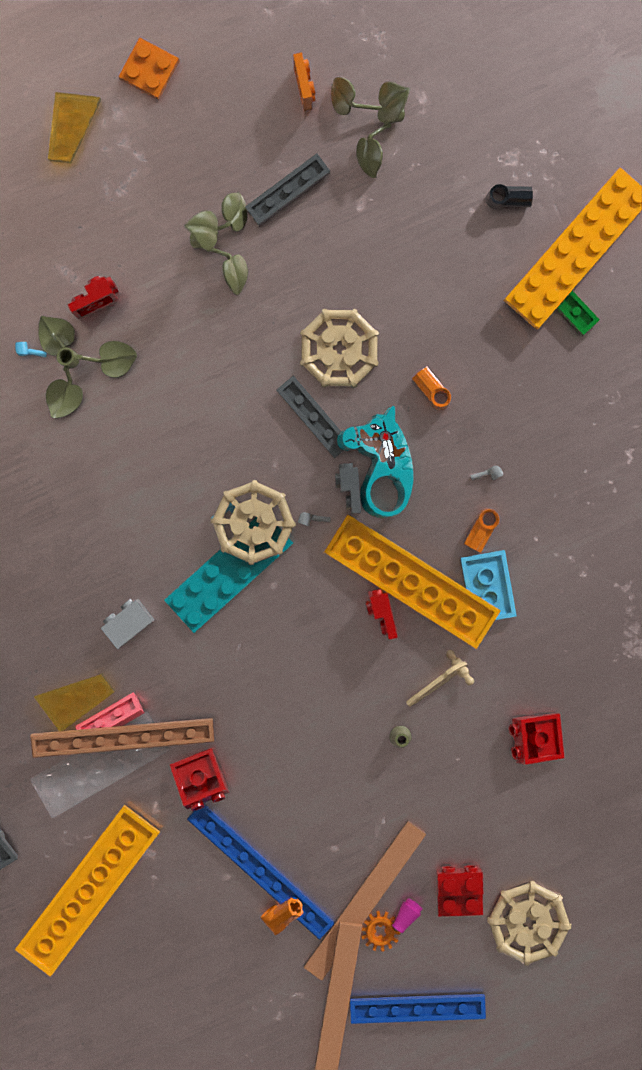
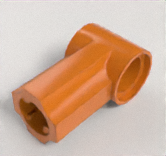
M428 367L419 371L412 378L434 409L444 410L449 406L451 400L449 390L443 387ZM437 394H444L447 401L444 404H438L435 402L434 397Z
M489 508L481 510L464 544L481 553L494 528L499 523L498 513ZM486 513L494 515V522L490 525L483 523L482 518Z
M289 898L279 906H276V904L271 906L260 918L272 933L277 935L289 923L303 914V904L298 899Z

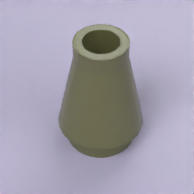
M397 726L390 732V742L397 748H404L410 744L412 734L407 727ZM399 736H405L403 742L398 741Z

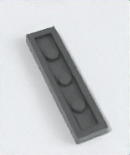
M316 153L245 206V208L257 225L260 226L329 175L330 170Z
M293 375L276 391L335 459L344 451L339 448L337 443V437L341 430Z

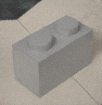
M131 599L120 607L122 611L115 616L112 613L103 620L105 625L101 627V630L117 649L121 648L155 620L139 599L134 602Z

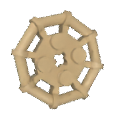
M322 309V312L300 332V364L324 388L326 386L357 387V384L379 364L377 361V337L379 332L378 330L375 331L356 309ZM331 319H348L346 326L333 325ZM325 322L328 328L320 336L315 335L314 332ZM354 322L366 333L365 335L360 337L351 328ZM310 340L317 342V355L310 356ZM369 340L368 356L362 355V342ZM338 342H341L342 346L346 347V350H343L340 355L337 354L336 350H333V346H337ZM319 360L326 366L328 370L325 375L314 362ZM359 360L364 362L365 364L353 375L351 368ZM332 371H346L347 377H331Z
M257 480L229 491L225 490L213 519L211 518V523H213L221 545L220 550L223 553H229L248 562L249 565H254L256 562L278 554L281 555L293 527H296V522L293 521L285 499L286 495L283 492L279 493L258 483ZM251 492L252 499L238 503L235 499ZM258 493L273 499L272 502L268 505L257 500ZM231 503L235 506V509L230 519H225L223 517ZM277 505L279 506L284 521L276 520L272 508ZM256 516L257 522L260 524L258 527L254 526L253 529H250L247 520ZM223 524H230L231 531L233 532L234 537L229 541ZM276 526H280L283 529L277 542H275L271 537ZM237 540L250 546L249 553L233 545ZM268 542L271 548L255 553V546Z
M529 881L528 884L506 891L502 890L490 917H487V923L490 924L497 945L496 950L524 963L525 966L551 956L556 957L568 931L572 927L562 902L563 897L535 884V881ZM528 893L527 899L514 902L512 899ZM535 894L547 899L546 904L544 905L534 900ZM508 903L511 906L509 914L506 918L500 917ZM555 907L559 921H552L549 912L551 908ZM527 917L535 920L532 928L523 926ZM506 924L509 936L503 938L499 925ZM552 928L559 929L551 944L547 938L550 937ZM515 941L519 945L524 946L523 952L509 945ZM541 943H544L546 946L545 949L533 953L530 952V947Z

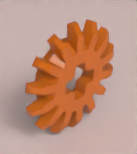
M376 911V918L370 913L371 921H364L367 927H362V931H366V934L361 936L362 940L368 938L365 945L368 947L371 943L374 944V951H376L377 946H381L382 952L385 951L384 945H388L390 949L393 948L390 942L394 941L397 943L398 940L394 935H400L401 932L395 930L392 926L395 916L387 919L388 912H385L384 916L380 917V911ZM377 925L379 927L383 925L386 927L384 930L386 934L384 936L381 934L375 935V927Z

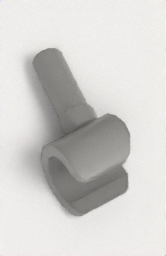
M493 466L484 472L471 475V479L476 480L491 475L492 479L496 480L503 476V472L499 466Z
M303 512L300 514L298 523L310 526L311 520L330 522L331 517L316 516Z

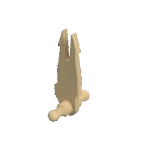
M448 650L446 656L451 660L452 667L406 701L408 706L411 707L457 674L459 677L464 678L467 685H473L474 679L469 675L467 663L457 658L454 651Z

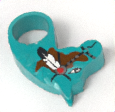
M392 406L383 415H373L366 425L349 427L341 431L337 437L340 449L344 451L356 449L360 454L371 458V465L360 488V502L368 514L377 518L394 516L403 511L409 501L413 487L411 454L405 436L399 425L395 422V407ZM387 477L391 479L398 492L397 503L389 512L378 509L371 500V487L378 478Z

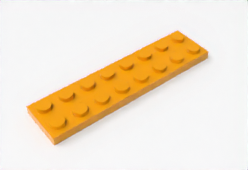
M620 167L503 301L538 330L641 212L642 186Z
M347 514L324 553L476 649L501 612L500 609Z
M124 804L15 950L51 977L160 831Z

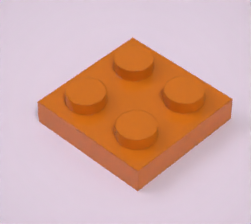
M139 37L118 77L120 80L159 100L180 60L178 57Z
M302 52L293 54V65L303 111L312 110V102L316 101V93L313 81H308L311 80L308 59H303Z

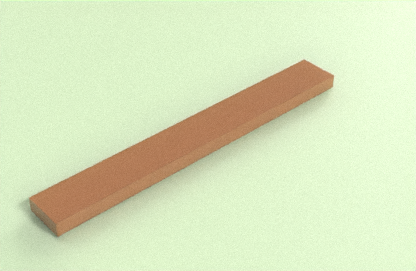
M213 718L34 733L30 735L32 758L209 743L214 742Z
M407 820L337 918L334 925L307 960L304 969L321 981L324 979L332 967L339 921L361 925L364 923L426 836L425 832Z
M339 921L314 1070H338L362 931L361 924Z

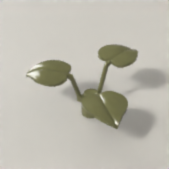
M336 77L333 79L331 88V100L333 108L338 114L348 115L351 111V106L353 108L378 110V119L384 123L383 126L369 134L368 139L365 137L360 138L356 148L357 160L362 170L370 177L377 178V172L382 164L383 151L380 143L373 139V137L386 128H391V123L403 121L405 117L404 107L410 88L395 82H385L381 85L378 95L381 106L357 104L353 102L356 91L352 83L346 78Z
M239 192L229 193L222 201V215L227 221L225 224L218 226L215 214L207 210L193 216L184 226L191 233L190 243L193 248H202L207 250V252H214L227 257L228 260H225L222 264L223 276L235 295L241 293L247 281V263L239 254L232 257L230 253L213 247L217 242L219 230L231 226L233 231H240L247 222L248 212L245 208L246 203Z
M40 317L38 329L40 344L46 353L57 357V361L64 366L63 371H65L68 382L63 379L55 380L50 383L46 390V402L52 418H62L70 415L82 402V389L80 386L72 384V377L69 369L75 368L80 360L101 363V370L105 375L118 378L130 370L137 358L136 351L128 344L120 341L104 343L99 349L101 358L78 355V353L67 347L75 339L73 326L61 318Z

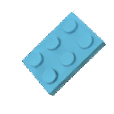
M505 550L460 558L465 588L501 610L495 620L516 617Z

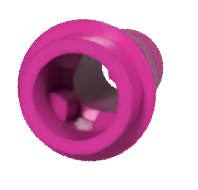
M408 898L406 902L403 901L392 926L399 932L404 933L421 916L420 912L423 908Z

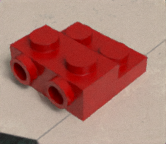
M96 276L88 280V284L84 286L88 295H77L67 305L71 313L77 319H80L117 301L116 293L119 290L110 276L107 278L105 276L102 278Z
M382 589L368 591L369 601H365L368 614L373 615L374 619L383 618L382 621H379L383 636L387 635L389 640L398 638L388 593L382 592Z
M560 713L512 718L509 732L514 737L515 746L512 747L511 753L516 763L527 765L565 758Z
M212 748L170 764L183 806L187 810L190 808L192 811L200 810L204 807L205 802L210 800L213 803L225 799V794L229 793Z
M475 865L464 866V869H455L454 866L441 867L442 870H436L438 917L483 915L484 894L483 872L481 868L478 869Z

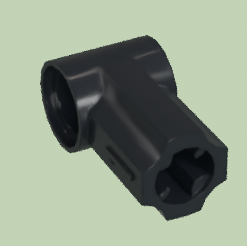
M497 184L488 192L486 202L494 209L501 207H531L533 191L532 187ZM493 192L501 193L503 200L496 201L493 198Z

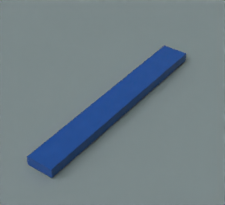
M205 803L202 809L193 811L187 818L193 826L279 904H282L289 898L298 899L303 904V914L297 920L319 940L334 925V921Z

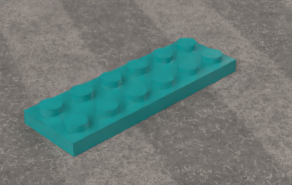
M257 517L249 523L250 529H253L254 526H259L260 523L257 522ZM276 526L271 537L275 542H277L282 531L279 526ZM288 538L282 550L283 553L293 544L290 538ZM238 540L233 545L249 553V545ZM268 542L255 546V553L271 548ZM219 550L164 601L189 629L195 633L280 555L278 554L256 562L254 565H249L248 562Z

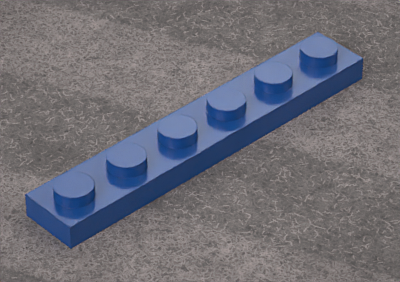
M485 995L350 999L351 1024L486 1019Z

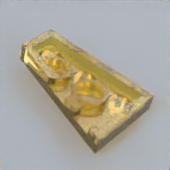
M55 92L48 152L49 161L72 164L101 102L100 97Z
M99 674L36 695L34 698L57 729L63 731L116 691L105 676Z

